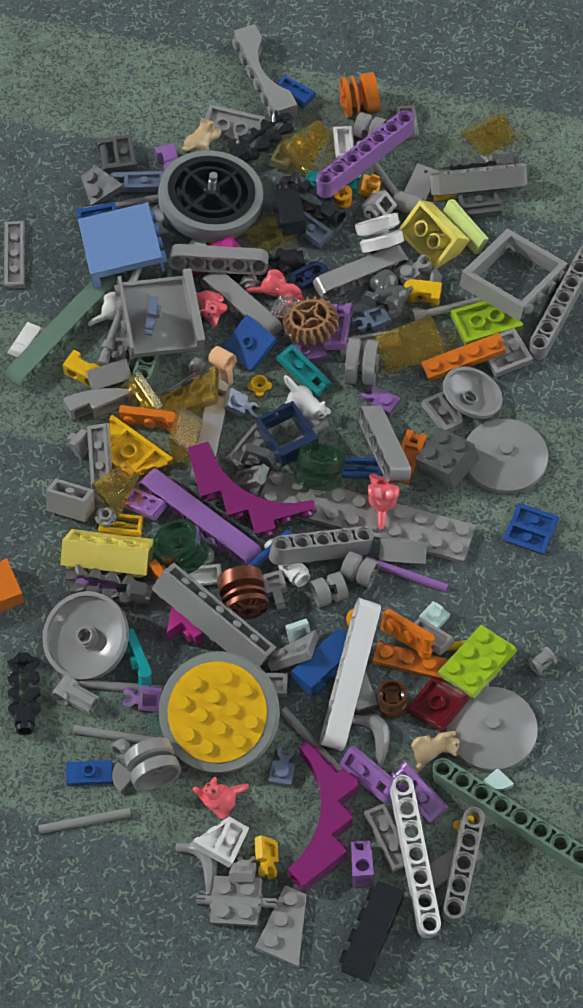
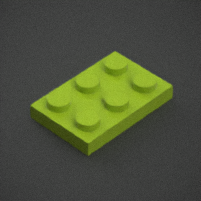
M486 301L451 310L450 314L464 345L513 328L516 331L523 330L522 321L519 322Z
M480 625L443 665L438 673L440 677L474 699L517 650L514 645Z

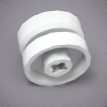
M397 213L382 215L355 225L357 235H371L360 242L362 253L383 250L405 240L402 230L395 229L389 231V229L396 227L400 223Z

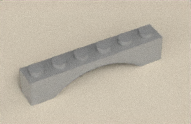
M253 24L234 30L233 47L235 50H239L240 61L242 64H246L248 76L253 77L254 88L260 91L262 103L267 104L269 117L273 116L275 110L279 113L288 112L292 118L297 117L298 107L291 91L274 83L261 68L259 56L262 51V36L256 25Z

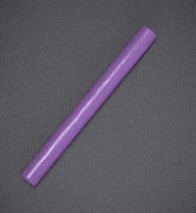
M368 556L365 557V559L370 558L378 561V569L442 592H446L448 588L446 583Z

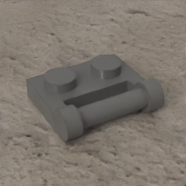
M131 134L101 138L97 141V147L100 150L102 160L101 169L111 174L113 172L136 169ZM112 146L114 149L116 161L115 163H110L109 161L108 148Z

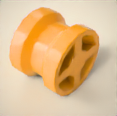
M349 186L343 187L333 195L336 204L342 209L350 207L353 192Z

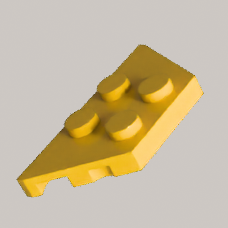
M114 415L110 416L112 467L131 480L149 473L152 469L158 470L173 463V458Z

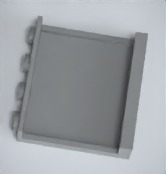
M191 268L183 269L182 276L123 283L121 276H118L117 285H114L115 297H119L120 300L117 303L118 314L123 316L121 331L126 333L124 347L125 351H129L130 358L204 350L205 335ZM150 296L159 297L158 305L161 306L160 318L155 317L153 334L151 336L144 334Z

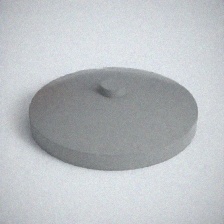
M513 419L491 420L475 428L466 439L474 443L479 457L467 474L477 485L488 491L499 494H515L525 491L538 483L546 471L548 463L546 443L534 428L521 421Z
M92 591L74 593L61 600L50 612L43 630V648L48 661L59 673L70 676L75 680H94L108 674L123 658L129 642V626L123 610L109 597Z
M484 687L474 699L469 696L470 700L446 727V732L456 731V736L454 737L460 741L457 757L466 765L484 772H493L496 769L503 772L515 768L524 762L534 749L538 733L537 720L529 704L516 693L499 687Z

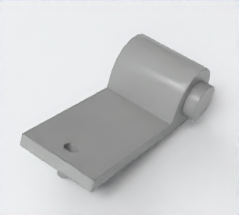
M417 163L405 190L394 195L393 200L397 204L394 209L410 214L419 200L426 201L431 191L430 174L439 171Z

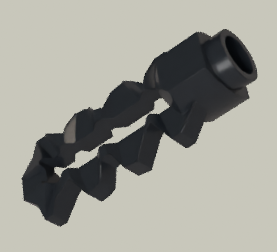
M275 110L271 122L263 119L260 123V130L254 127L251 128L249 139L240 136L237 140V145L230 149L229 154L240 158L244 162L257 160L259 158L258 152L268 151L271 148L270 143H277L282 140L281 135L294 131L292 116L288 112L279 113ZM276 123H284L279 130H275L268 138H265L256 147L250 149L249 145L256 138L264 135Z
M295 171L291 176H283L280 179L279 184L288 183L290 186L294 183L323 202L319 209L300 197L303 210L307 213L314 212L313 217L316 220H327L336 225H340L344 221L346 212L336 204L335 198L333 196L329 198L320 197L317 194V186L312 189V184L308 179L301 182L299 175Z
M278 248L275 256L268 253V262L281 260V263L276 266L269 265L266 273L262 274V276L265 278L268 271L272 269H277L283 275H286L291 271L304 267L303 250L297 251V248L283 250ZM226 273L236 283L240 282L241 278L247 275Z
M21 652L13 659L7 661L8 667L12 671L7 678L9 685L13 686L8 690V698L13 701L8 706V712L14 718L16 733L19 735H30L35 729V717L41 712L40 703L35 701L41 696L39 687L35 686V684L40 682V674L35 671L40 661L39 658L31 656L28 652ZM28 663L29 706L26 704L20 705L19 664L26 666Z

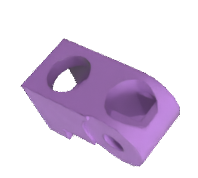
M173 143L155 147L157 162H163L165 171L178 158L175 145Z
M370 841L351 842L353 887L374 886Z

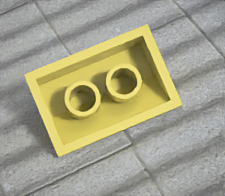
M419 200L399 228L403 231L404 239L420 255L425 254L428 258L426 261L430 262L433 268L436 269L459 255L470 241L432 202Z

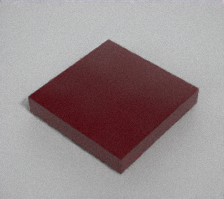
M432 677L409 704L406 711L411 716L443 732L470 699L467 694Z

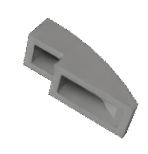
M103 388L76 393L63 398L65 410L73 421L90 413L96 419L119 409L120 405L126 406L131 404L132 398L129 389Z

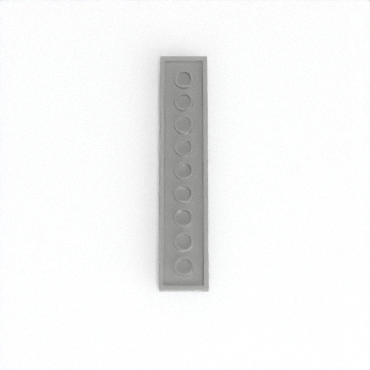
M270 470L260 496L262 499L279 503H298L314 500L317 512L313 513L312 517L301 520L334 529L368 527L374 532L373 539L380 541L381 538L427 542L428 555L461 564L465 562L476 529V525L396 503L393 508L387 511L384 529L381 530L378 526L377 510L370 505L368 495L279 471Z

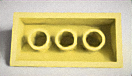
M71 529L62 540L60 565L74 570L76 564H78L82 568H88L90 572L97 568L100 571L115 572L116 575L129 573L132 577H144L149 572L148 563L152 561L156 539Z

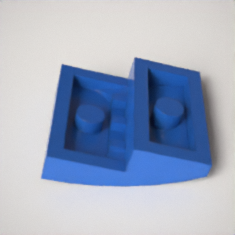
M518 503L503 541L544 555L558 523L559 516Z

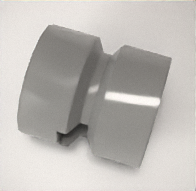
M360 112L354 124L353 136L365 139L386 123L387 119L380 117L373 119L372 115Z
M349 551L340 572L344 579L351 582L356 579L359 585L370 588L377 575L379 562L370 558L363 560L362 555Z
M340 571L327 575V579L321 577L310 581L311 592L318 608L330 605L332 600L339 602L349 598L348 589Z

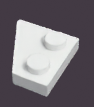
M227 817L219 825L213 826L205 834L196 837L190 846L230 867L235 860L249 827L231 817Z

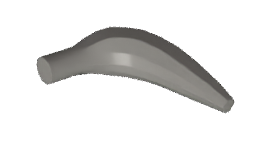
M354 715L351 724L363 725L372 731L375 739L376 763L381 767L385 761L390 742L388 724L379 715Z
M176 843V852L193 854L201 861L206 895H211L214 876H217L218 861L190 846L191 843Z

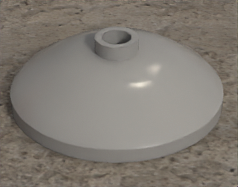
M457 367L450 370L444 378V394L449 403L460 413L472 418L484 419L494 416L501 408L503 401L501 390L496 382L484 372L471 367Z

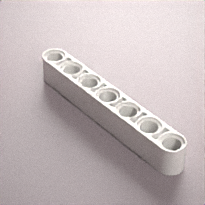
M358 598L355 604L320 736V745L343 751L346 745L381 611L380 604Z
M399 775L391 785L390 795L416 928L421 937L432 938L438 933L441 927V920L414 784L410 777ZM396 785H405L407 787V791H398ZM407 806L411 809L412 814L405 815L401 812L400 808ZM405 830H414L416 832V837H408L405 834ZM409 853H419L421 856V860H412L409 856ZM422 875L425 878V883L418 884L414 880V876ZM418 899H428L430 902V906L422 907L419 904ZM423 922H432L435 929L432 931L426 930Z

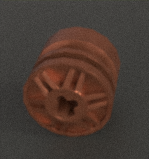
M252 565L233 567L221 573L217 578L219 594L222 597L221 602L243 620L257 618L268 610L267 592L264 589L262 571L258 567Z

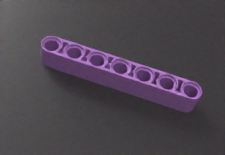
M409 111L399 112L317 175V194L322 198L333 196L409 138L414 132L413 113Z
M152 469L138 483L141 491L145 490L147 493L166 501L168 505L166 509L173 515L177 514L181 517V521L189 527L193 526L197 529V533L205 539L209 538L213 541V545L221 551L225 550L229 553L228 556L237 563L241 562L243 565H248L262 552V549L253 540L159 470Z

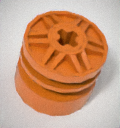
M373 72L360 74L359 83H356L353 75L349 76V84L346 77H340L339 99L347 118L352 117L353 110L355 116H358L360 106H363L367 114L380 111L379 90Z

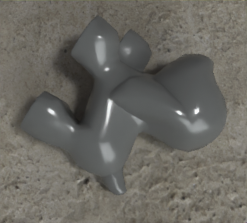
M385 269L370 278L369 285L374 292L366 291L362 296V301L370 308L377 307L380 304L389 305L388 315L391 318H397L402 312L403 304L406 302L408 295L413 291V287L406 288L397 285L398 277L391 270Z

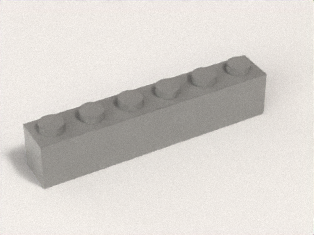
M175 563L162 572L152 587V590L161 599H164L174 607L178 613L186 617L195 627L203 631L226 652L244 656L261 668L276 649V646Z

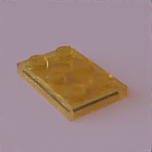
M432 316L374 337V340H379V352L390 375L447 352Z

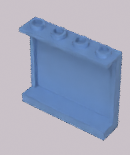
M148 202L78 219L94 288L102 287L100 277L158 263L161 265L162 272L165 271L163 263H166L167 259L165 251H160L164 247L161 236L157 237V235H160L158 223L153 224V222L157 221L154 209L150 210Z

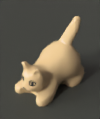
M201 118L198 129L184 140L182 151L189 153L209 150L210 143L220 137L221 129H215L213 121Z
M456 731L439 733L435 738L422 736L413 740L411 746L417 762L414 769L418 774L427 763L443 752L457 756L460 741L454 737L456 736Z

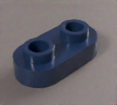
M312 262L292 272L289 276V283L296 285L301 291H304L313 286V281L316 277L327 273V268L321 262Z

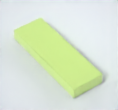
M454 199L449 200L442 212L470 239L467 246L474 254L481 253L488 241V237Z

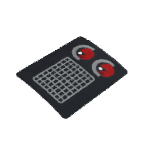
M201 371L192 373L166 391L175 390Z

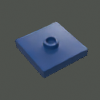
M246 314L222 347L236 355L237 360L253 372L278 339L251 316Z

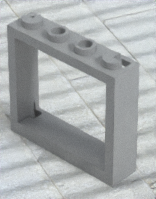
M506 229L462 271L459 286L520 322L527 314L530 315L537 304L540 305L548 293L551 294L559 282H562L567 273L568 263L513 231ZM508 248L550 271L522 301L480 277Z

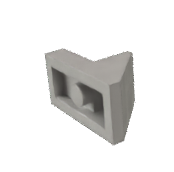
M263 463L237 471L233 482L246 492L260 497L270 468Z

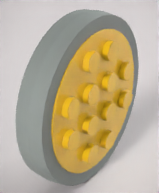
M224 651L201 654L183 663L168 679L159 704L161 731L164 738H168L171 741L174 753L190 766L211 773L237 771L256 761L273 741L280 717L278 696L274 685L266 673L248 658Z

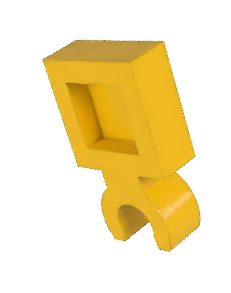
M262 835L255 838L256 860L261 863V866L258 868L259 877L268 875V880L277 877L275 864L279 863L278 841Z

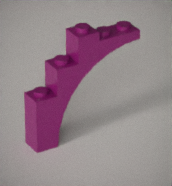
M209 442L187 447L200 497L203 500L214 501L219 499V495H222L226 512L230 519H243L249 513L254 533L257 537L261 536V539L274 536L273 533L278 532L276 523H280V525L292 522L293 518L301 517V519L312 517L313 513L317 512L314 500L298 503H279L265 500L246 492L224 473L216 460Z
M307 741L300 746V756L310 768L318 785L321 798V812L317 829L310 844L303 854L288 868V877L303 893L347 859V847L340 839L336 840V838L353 826V814L344 804L359 793L357 777L351 772L348 773L344 768L337 773L332 763L325 762L319 749L315 746L312 747Z

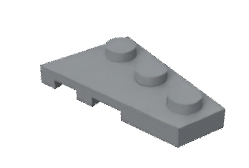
M212 104L209 105L205 120L214 122L215 129L220 128L222 135L236 143L240 136L249 139L251 128L254 127L260 130V123L265 119L263 116ZM260 136L249 145L250 149L257 146Z
M284 886L277 901V907L273 909L255 946V950L299 968L307 894Z

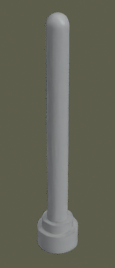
M477 297L427 310L418 307L410 309V317L412 320H415L412 321L413 324L417 325L423 323L426 318L449 313L451 310L484 300Z

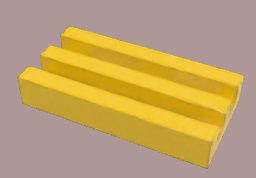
M116 513V520L138 522V524L117 521L110 527L99 525L98 532L141 537L145 518L139 515Z

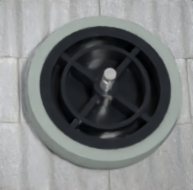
M195 151L177 158L164 171L158 190L159 206L166 221L178 232L196 240L218 242L231 235L237 238L254 226L263 206V187L257 173L240 158L220 151Z

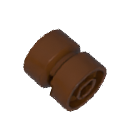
M397 680L385 681L378 688L377 708L383 717L396 719L401 717L406 711L407 690Z

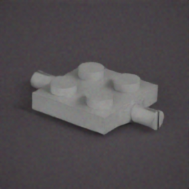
M214 876L211 895L197 894L196 904L210 905L211 924L258 927L262 907L276 908L277 898H263L261 878L255 877L253 882L229 881V876Z

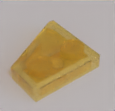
M140 371L132 375L119 387L121 389H129L132 401L140 408L159 410L163 406Z

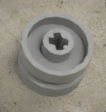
M349 338L345 363V383L356 384L359 379V373L362 372L363 385H375L380 356L378 354L379 340L368 339L365 343L364 352H362L361 339Z
M156 737L141 741L128 749L123 756L126 768L131 772L130 779L133 787L138 791H151L168 785L181 774L179 761L174 756V749L168 738Z

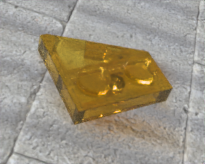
M125 461L95 481L92 487L107 507H110L116 513V518H118L139 476L129 463Z

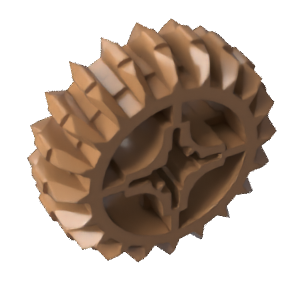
M316 296L313 299L307 297L304 301L299 299L298 304L292 303V308H287V312L284 314L283 326L286 335L292 342H296L299 346L303 343L306 347L309 344L315 346L316 343L320 342L323 344L325 339L330 340L331 335H335L339 325V317L336 308L330 301H325L324 298L318 300Z

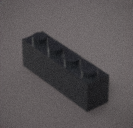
M377 881L375 888H370L366 898L369 901L366 909L361 908L357 921L360 922L357 930L352 929L348 939L350 946L348 950H343L339 959L341 972L367 983L404 900V890L381 881Z

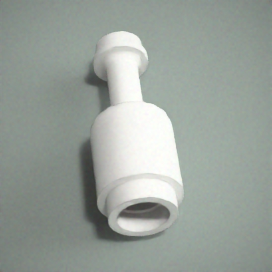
M270 539L265 543V549L272 543L273 539ZM303 563L278 565V569H282L283 575L292 585L302 587L310 580L309 570Z

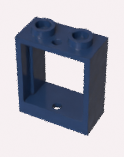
M294 401L281 404L277 409L269 413H263L256 418L258 433L281 467L319 449L318 436ZM292 418L304 437L279 448L268 429Z

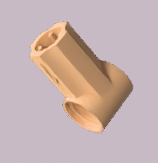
M216 346L211 350L209 362L214 364L215 379L232 385L234 383L232 368L237 358L236 355L220 346Z

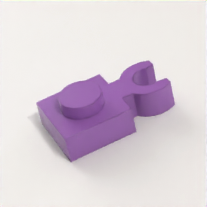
M367 386V391L372 394H361V398L364 401H372V406H382L385 414L388 416L391 415L400 403L398 396L384 389L378 393L374 386Z
M140 686L139 692L131 687L124 688L123 694L130 695L132 699H124L123 705L130 707L138 704V710L159 712L163 688Z

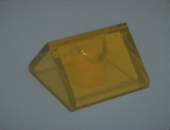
M505 113L491 114L460 132L482 156H487L515 140Z
M177 405L169 438L170 454L173 458V463H179L190 458L187 447L198 444L204 421L180 405Z

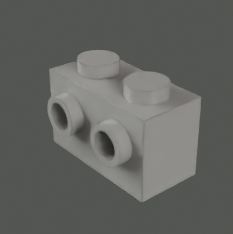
M55 479L46 490V511L86 522L95 510L93 489Z

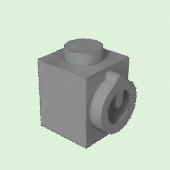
M383 190L371 193L363 202L361 208L364 210V216L372 219L390 214L397 204L389 193Z

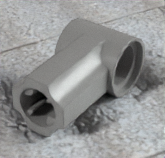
M67 675L63 676L51 693L55 700L58 701L59 699L65 702L64 705L70 704L88 715L95 710L100 700L99 696L82 688L75 679Z

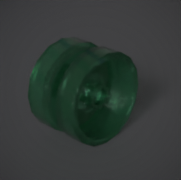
M317 442L302 445L299 448V463L296 465L295 480L302 486L313 490L331 491L337 489L341 484V470L344 468L345 463L343 451L325 443Z
M178 519L165 524L157 531L153 539L152 547L154 552L166 568L175 563L187 574L196 571L208 556V546L205 540L199 534L195 525L189 520Z

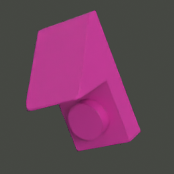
M171 607L167 629L168 641L182 633L188 643L192 641L195 646L203 642V635L200 629L195 627L181 613H178L174 607Z

